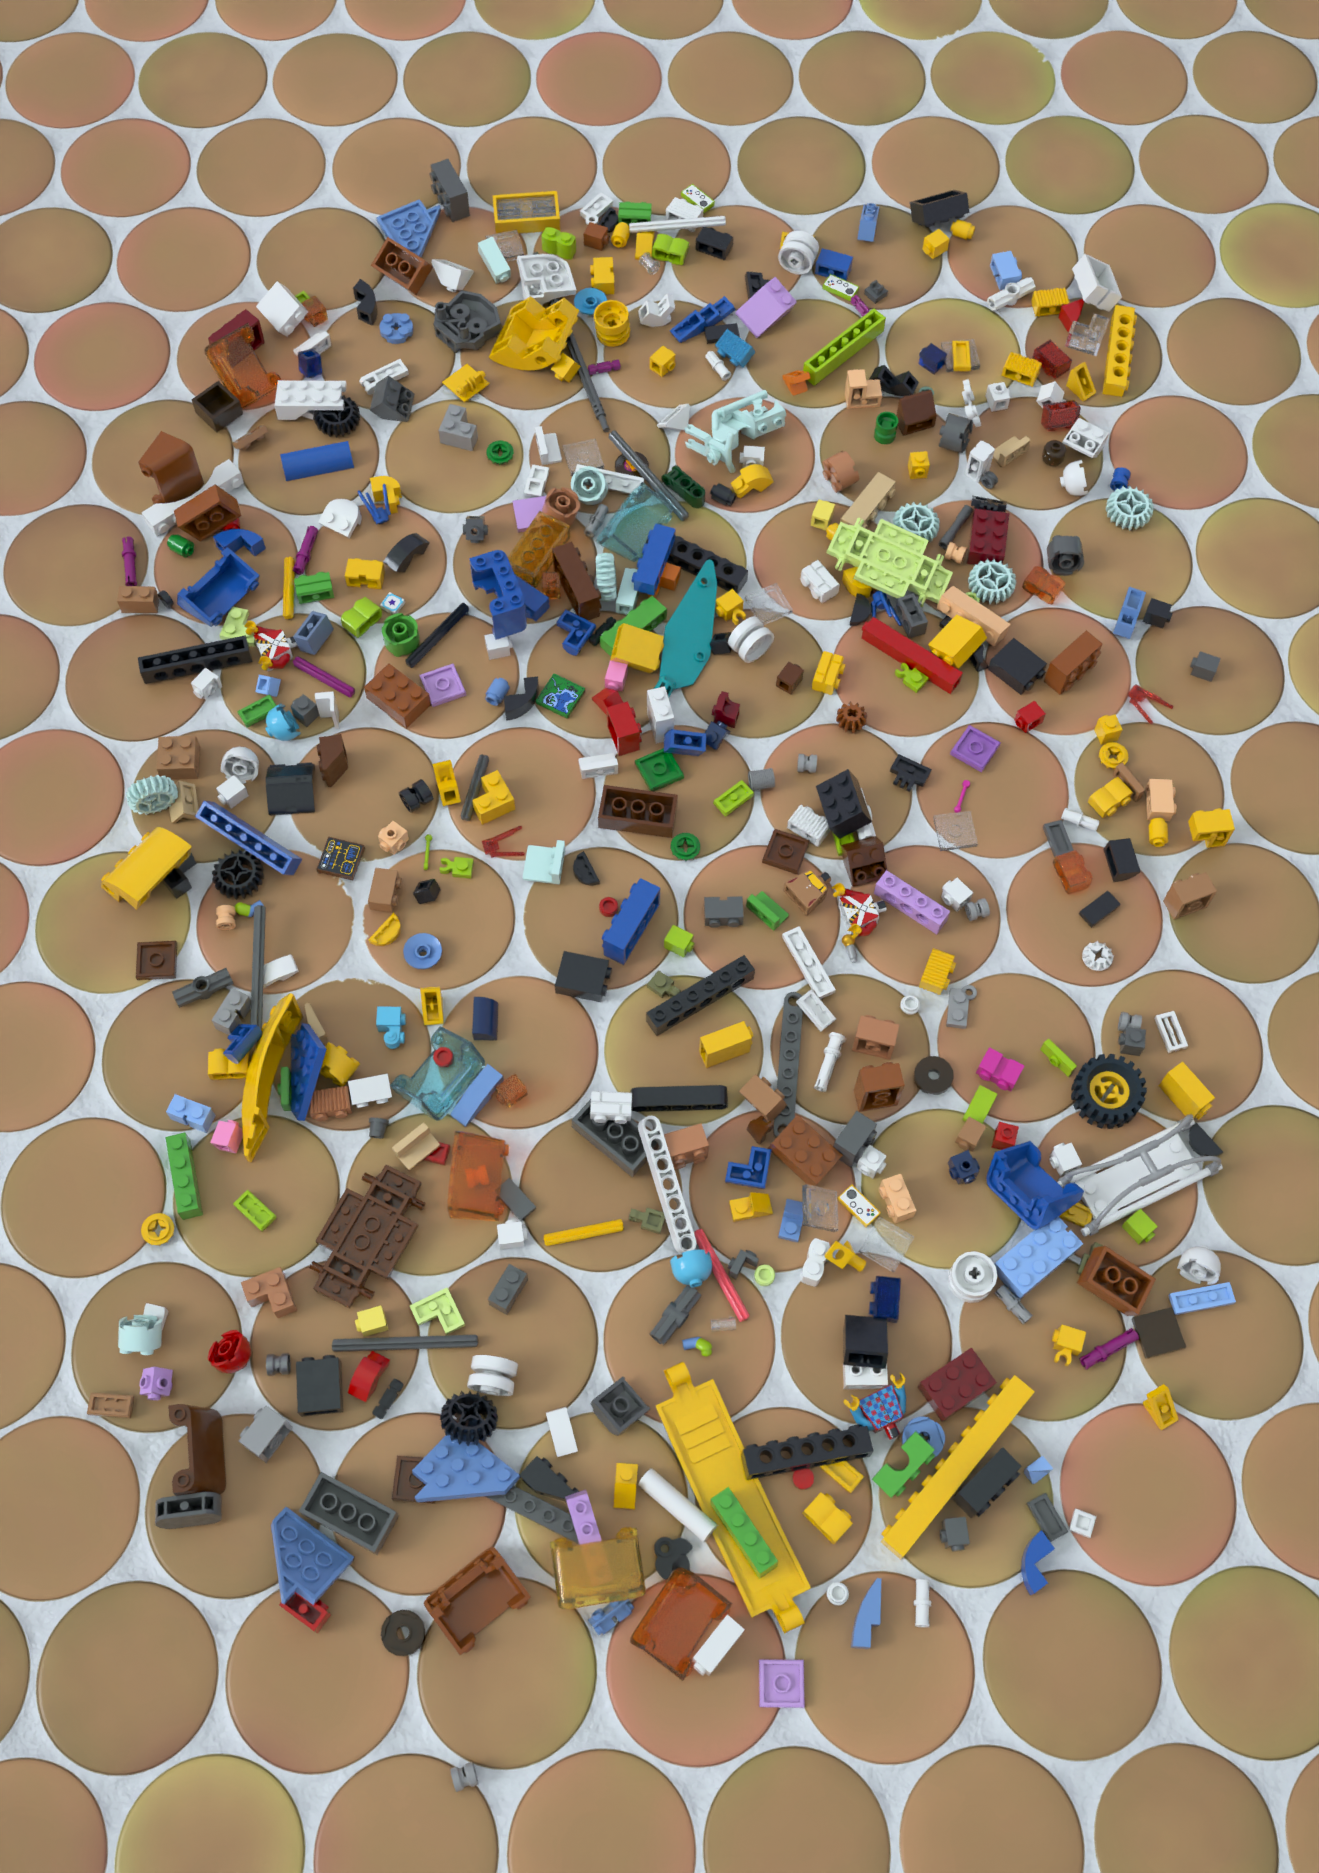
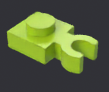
M902 663L900 667L904 671L895 670V675L898 678H904L903 684L916 693L929 679L916 668L912 671L909 670L908 665Z
M455 857L454 862L447 858H441V864H446L447 867H440V873L448 874L452 872L453 877L472 878L473 858Z

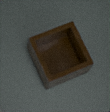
M219 381L191 399L195 413L216 433L243 415L240 401Z

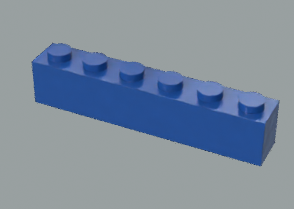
M203 801L195 816L283 875H294L302 861V858L215 802Z

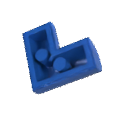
M566 609L556 622L558 627L570 632L563 641L562 646L567 653L574 656L578 655L596 629V624Z
M238 1024L228 1036L232 1043L223 1054L233 1063L239 1064L261 1038L262 1030L258 1025Z
M752 1146L749 1165L728 1162L725 1183L765 1189L772 1149Z

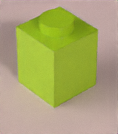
M675 925L671 927L664 939V948L683 958L687 952L690 953L695 945L693 934Z
M1141 1208L1122 1225V1228L1138 1244L1142 1241L1146 1243L1156 1235L1154 1230L1158 1227Z

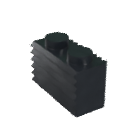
M703 227L696 238L697 251L699 250V252L723 259V261L727 258L733 247V237L728 233L718 232L714 228Z

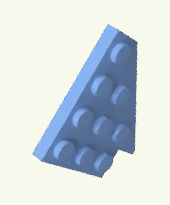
M419 199L376 218L386 237L391 238L414 254L422 257L440 215L441 208L438 205L427 210Z
M450 1435L445 1436L412 1470L413 1475L425 1484V1487L415 1496L417 1502L504 1495L520 1479V1475L482 1444L478 1443L476 1445L474 1442H470L467 1446L466 1442H462L459 1445L458 1439L451 1441Z
M287 1507L272 1521L271 1529L281 1602L285 1604L296 1592L314 1605L350 1566L354 1556Z

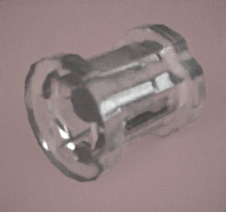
M649 252L644 253L639 259V264L644 266L650 275L655 274L660 268V263L655 261Z

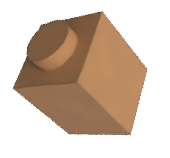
M968 1117L955 1143L961 1149L973 1152L987 1126Z

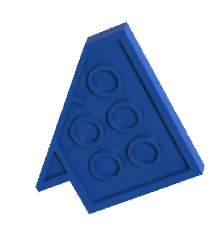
M305 1023L301 1024L300 1030L297 1031L296 1035H291V1111L299 1121H305L327 1050L312 1027Z

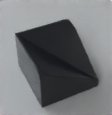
M731 632L714 634L710 642L714 655L731 652L732 648L728 645Z
M980 645L969 657L977 672L989 667L983 658L984 645Z
M429 879L419 882L413 895L419 904L435 901L441 889L435 879Z

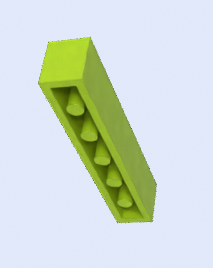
M873 308L804 362L803 371L809 372L811 378L808 381L815 386L884 331L886 317Z

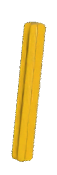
M291 556L284 559L283 617L287 620L292 619L294 614L293 567L295 560Z
M618 1219L545 1234L543 1238L545 1246H551L620 1232L624 1230L622 1220Z

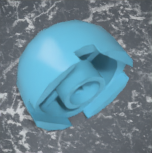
M280 703L268 712L266 716L267 727L265 729L270 737L274 736L278 740L289 741L300 735L301 732L296 730L299 729V725L290 711L285 712L283 708L286 706Z
M705 1250L686 1251L682 1253L683 1257L677 1259V1256H674L670 1260L674 1277L684 1285L699 1287L711 1275L710 1252L705 1254Z

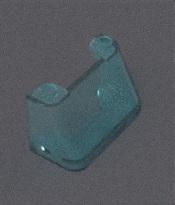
M641 482L626 497L595 541L601 546L636 562L644 555L642 551L648 539L650 529L653 530L655 523L660 525L663 523L667 524L672 518L671 513L674 508L645 483Z
M441 1026L431 1037V1045L434 1051L410 1078L405 1074H401L390 1084L396 1093L436 1121L446 1116L485 1066L484 1058L472 1042ZM447 1047L452 1051L454 1060L449 1067L441 1068L436 1065L433 1055L438 1048Z

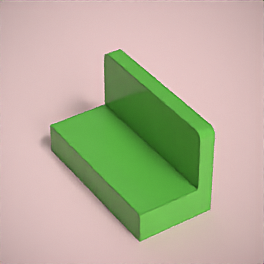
M763 891L757 896L752 894L747 898L746 907L773 931L789 916L784 909Z

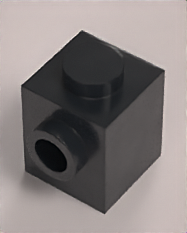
M1151 598L1142 622L1163 628L1165 623H1169L1173 613L1170 612L1172 605Z

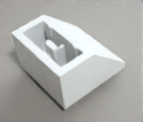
M1078 418L1062 443L1091 458H1096L1105 446L1109 432Z

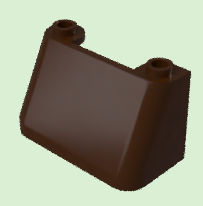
M186 1404L168 1405L170 1421L176 1426H186L188 1436L189 1469L180 1470L174 1475L172 1480L173 1494L178 1496L214 1492L221 1495L226 1488L222 1416L215 1409Z

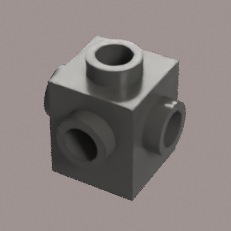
M485 516L466 517V524H463V535H466V540H470L471 543H480L481 540H484L485 535H488V525H485Z

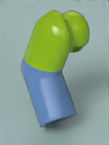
M260 900L253 905L238 902L235 905V911L239 915L252 917L254 915V907L264 905Z
M701 1337L682 1340L684 1350L697 1348L701 1350V1354L704 1357L712 1354L711 1343Z

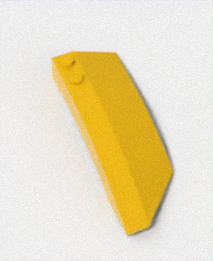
M292 993L279 1000L277 1005L271 1009L268 1022L264 1023L261 1028L262 1036L257 1042L248 1068L241 1111L244 1156L249 1162H252L270 1128L267 1123V1115L273 1082L282 1056L291 1040V1035L294 1034L303 1017L296 998Z

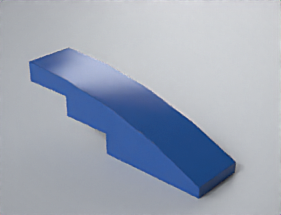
M724 296L714 305L709 303L699 312L697 310L693 311L673 327L670 332L679 343L684 342L704 332V327L714 326L735 311V307Z

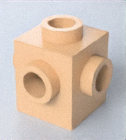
M392 821L379 832V846L385 852L389 851L395 855L405 847L406 842L409 840L407 830Z

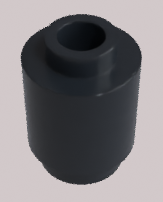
M720 483L717 486L714 485L710 491L711 499L724 506L728 505L731 507L737 496L734 490Z

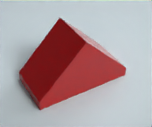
M1083 299L1061 306L1058 318L1070 335H1073L1084 306Z
M609 688L603 689L592 697V700L606 715L607 707L624 703L618 691Z

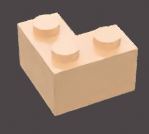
M865 369L848 370L845 386L847 409L880 407L882 400L880 380H866Z

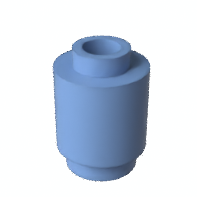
M495 678L486 692L485 700L494 706L501 703L510 689L508 682L503 678Z

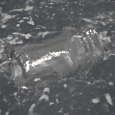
M729 1315V1318L710 1319L712 1332L726 1330L733 1332V1330H737L736 1319L731 1317V1315Z

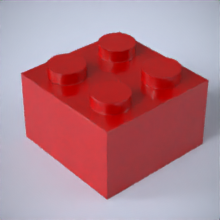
M628 701L607 707V727L618 756L640 750V743L642 742L640 735L642 733L639 722L636 723L634 708H630Z

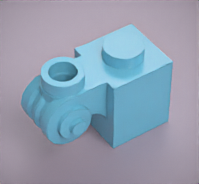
M377 1006L376 1026L378 1032H386L384 1035L385 1045L389 1049H396L405 1042V1032H402V1025H406V1014H403L401 1007Z

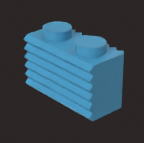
M728 329L715 344L718 350L717 353L723 358L727 356L730 359V363L735 367L739 365L744 368L751 357H753V354H755V350L751 345Z

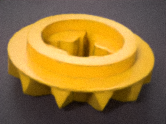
M1110 742L1101 747L1098 757L1101 760V764L1115 770L1117 765L1121 763L1125 765L1129 756L1124 746L1119 743ZM1110 755H1117L1116 760L1114 758L1110 759Z
M156 1213L145 1219L141 1227V1234L143 1239L150 1245L160 1246L163 1243H168L169 1239L174 1236L175 1226L169 1216ZM158 1224L161 1228H165L160 1231L159 1237L156 1232H152L157 1228Z

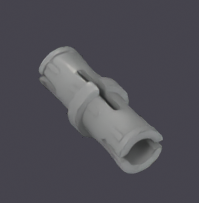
M599 504L594 515L590 517V522L584 530V534L587 537L593 538L597 529L602 526L603 519L609 511L606 505Z
M1002 1285L994 1293L1007 1306L1006 1309L1011 1311L1022 1324H1025L1033 1316L1022 1305L1021 1300L1016 1298L1005 1285Z

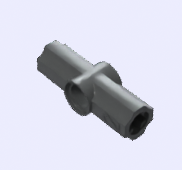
M224 968L206 977L198 976L192 983L172 991V994L180 1008L198 999H208L214 992L234 983L227 968ZM207 985L205 989L199 990L201 986Z
M687 1285L674 1302L672 1301L665 1309L662 1318L650 1332V1336L664 1346L675 1330L679 1329L687 1320L689 1312L699 1301L701 1294L695 1288Z

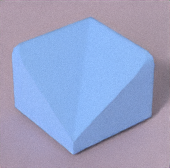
M259 675L255 692L277 697L281 679Z
M1041 1456L1023 1470V1473L1032 1484H1035L1052 1471L1053 1468L1044 1456Z

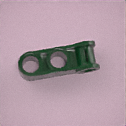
M675 465L670 472L661 476L663 483L693 508L698 509L704 506L705 489L683 472L680 467Z

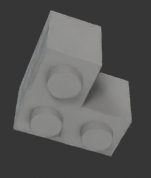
M449 405L438 430L439 438L442 444L473 451L478 440L477 425L467 423L465 407Z

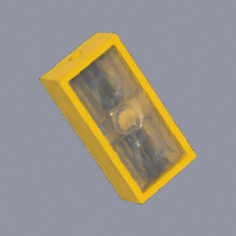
M557 191L492 195L496 235L544 232L546 227H552L560 231Z

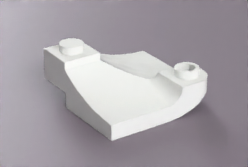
M552 254L517 256L524 300L531 296L539 304L543 305L559 297L576 295L575 283L567 261Z

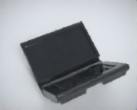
M310 762L288 766L285 764L270 765L268 767L266 793L269 815L315 812L312 784L315 764Z

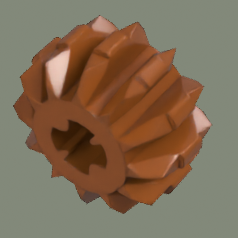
M851 701L848 705L843 703L842 707L838 709L836 716L839 728L845 727V733L848 730L854 733L855 729L860 731L867 722V712H864V707H859L858 703L852 705Z

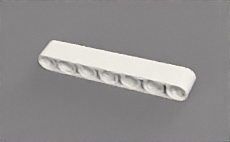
M647 1116L638 1124L639 1134L674 1248L678 1253L682 1254L696 1248L695 1235L660 1121L655 1116ZM646 1121H650L652 1123V1131L646 1129ZM652 1140L659 1144L657 1151L651 1147ZM658 1160H662L664 1162V1170H660L658 1168ZM665 1179L670 1181L671 1188L669 1190L665 1189L663 1186V1181ZM671 1199L675 1200L677 1203V1207L675 1210L671 1209L669 1206V1201ZM676 1219H680L683 1223L681 1230L675 1226ZM683 1238L689 1242L687 1249H684L681 1245Z

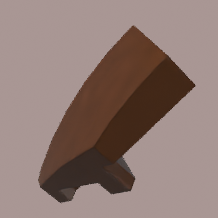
M761 1115L756 1120L753 1119L749 1122L747 1131L760 1145L765 1141L766 1134L773 1130L774 1124L771 1121L767 1122L764 1116Z

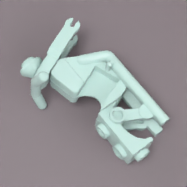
M766 390L760 391L712 412V437L710 434L694 427V425H687L685 433L704 441L705 446L694 439H688L685 445L687 448L706 456L708 462L713 465H717L719 460L725 462L729 472L734 473L735 467L732 463V450L739 445L738 432L741 430L742 434L755 440L756 437L785 426L786 411L777 400L774 401V407L769 411L765 406L762 407V400L768 398ZM751 404L754 405V410L750 412L747 409L744 411L738 410Z

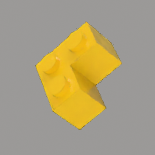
M498 770L481 777L482 788L485 794L472 801L474 811L483 825L515 810V801Z
M1218 808L1206 812L1199 810L1192 813L1188 821L1193 841L1205 840L1207 848L1225 846L1235 830L1230 809L1223 810Z

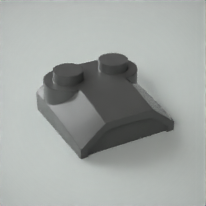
M621 1377L590 1403L594 1414L612 1434L617 1436L623 1434L627 1428L651 1409L626 1382L624 1377Z

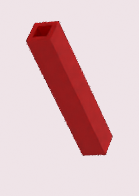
M873 617L869 622L866 621L861 629L863 631V640L901 664H907L909 669L913 670L916 668L929 678L928 681L951 694L961 682L963 672L950 666L944 660L877 618Z

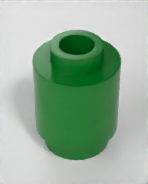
M173 534L169 537L167 546L171 551L184 558L193 554L194 543L181 535Z

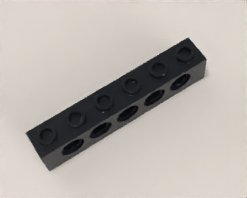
M675 536V541L667 560L668 563L679 566L681 569L697 576L707 560H712L714 562L717 586L726 591L733 589L737 594L740 593L748 580L747 569L730 562L726 558L719 557L712 551H707L695 543H690L680 536Z
M246 635L138 657L140 674L145 684L201 673L204 668L211 671L253 662Z
M743 955L646 1012V1022L655 1035L658 1036L753 980L755 969L746 956Z
M858 1424L848 1427V1430L843 1431L836 1428L822 1435L819 1432H815L799 1439V1436H794L780 1443L778 1440L767 1442L764 1446H758L757 1444L748 1445L743 1449L741 1459L747 1481L840 1463L842 1461L870 1457L874 1450L868 1427H861ZM843 1440H850L853 1446H845L843 1444ZM823 1443H828V1444H830L831 1447H832V1450H831V1451H826V1450H824L823 1447H822V1444H823ZM808 1447L812 1454L805 1455L801 1448ZM782 1451H787V1452H789L790 1455H791V1458H790V1459H785V1458H783V1457L781 1456V1452H782ZM767 1455L770 1458V1462H762L760 1456Z

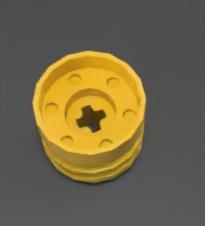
M617 300L604 301L594 310L596 336L601 344L616 347L625 343L630 337L631 332L627 307Z

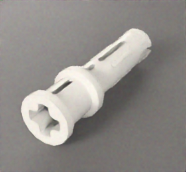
M831 1032L829 1034L830 1040L828 1046L824 1049V1061L814 1086L818 1091L826 1092L835 1062L841 1056L840 1050L842 1044L846 1041V1037L839 1033Z

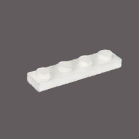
M577 464L576 471L586 466ZM598 469L607 481L608 490L641 496L644 478Z
M800 926L783 933L782 938L810 988L818 998L822 999L835 993L833 984Z

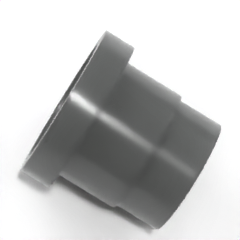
M369 1118V1137L383 1139L389 1120Z

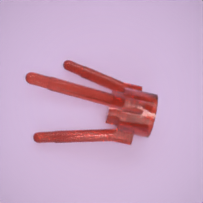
M1137 684L1128 693V696L1131 698L1129 702L1138 709L1150 724L1153 721L1137 703L1138 701L1142 703L1148 697L1170 709L1173 708V705L1161 700V697L1146 691Z
M522 826L483 840L482 844L485 854H490L491 858L497 856H524V852L496 851L500 849L498 841L513 835L514 832L522 829Z

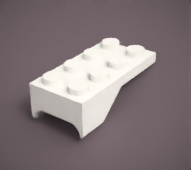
M278 381L274 405L278 420H296L309 410H344V400H341L342 392L346 391V381Z

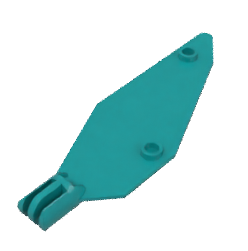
M707 560L665 626L660 676L654 689L665 687L668 698L675 689L693 685L710 658V642L713 634L717 580L712 560Z

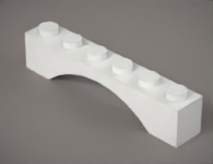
M228 459L214 468L208 482L195 494L172 503H156L141 512L145 523L156 536L165 533L177 524L174 514L175 509L215 484L227 493L238 488L244 483L241 472Z

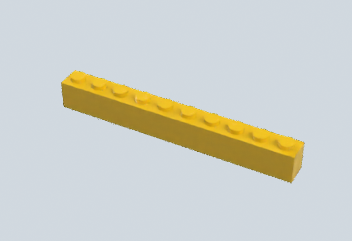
M1014 1375L1011 1380L1006 1378L999 1386L1002 1389L997 1396L994 1393L987 1401L989 1405L985 1412L982 1409L974 1418L976 1421L974 1426L971 1428L968 1425L961 1434L963 1437L962 1441L959 1444L955 1441L948 1450L950 1456L946 1460L942 1458L934 1467L938 1470L932 1477L929 1474L921 1485L924 1486L920 1493L917 1491L913 1493L908 1500L911 1503L906 1510L902 1507L894 1517L897 1519V1522L893 1527L889 1524L881 1533L884 1537L881 1543L900 1560L1035 1392L1017 1376Z

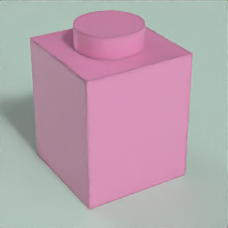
M615 661L609 662L605 676V688L623 692L628 675V664Z
M219 1121L210 1143L219 1150L237 1153L243 1138V1129L239 1127V1123L236 1121Z

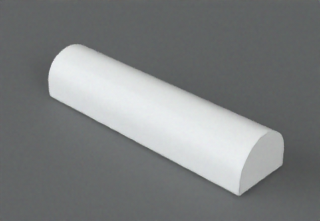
M649 1469L639 1481L638 1486L704 1543L718 1526L654 1469Z

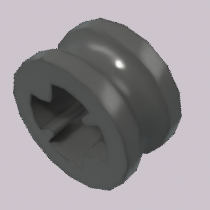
M987 471L981 477V483L984 487L992 489L998 483V478L993 472Z

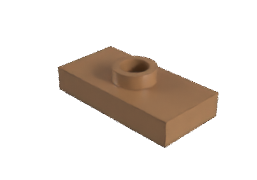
M91 1393L87 1414L92 1416L131 1418L134 1396Z

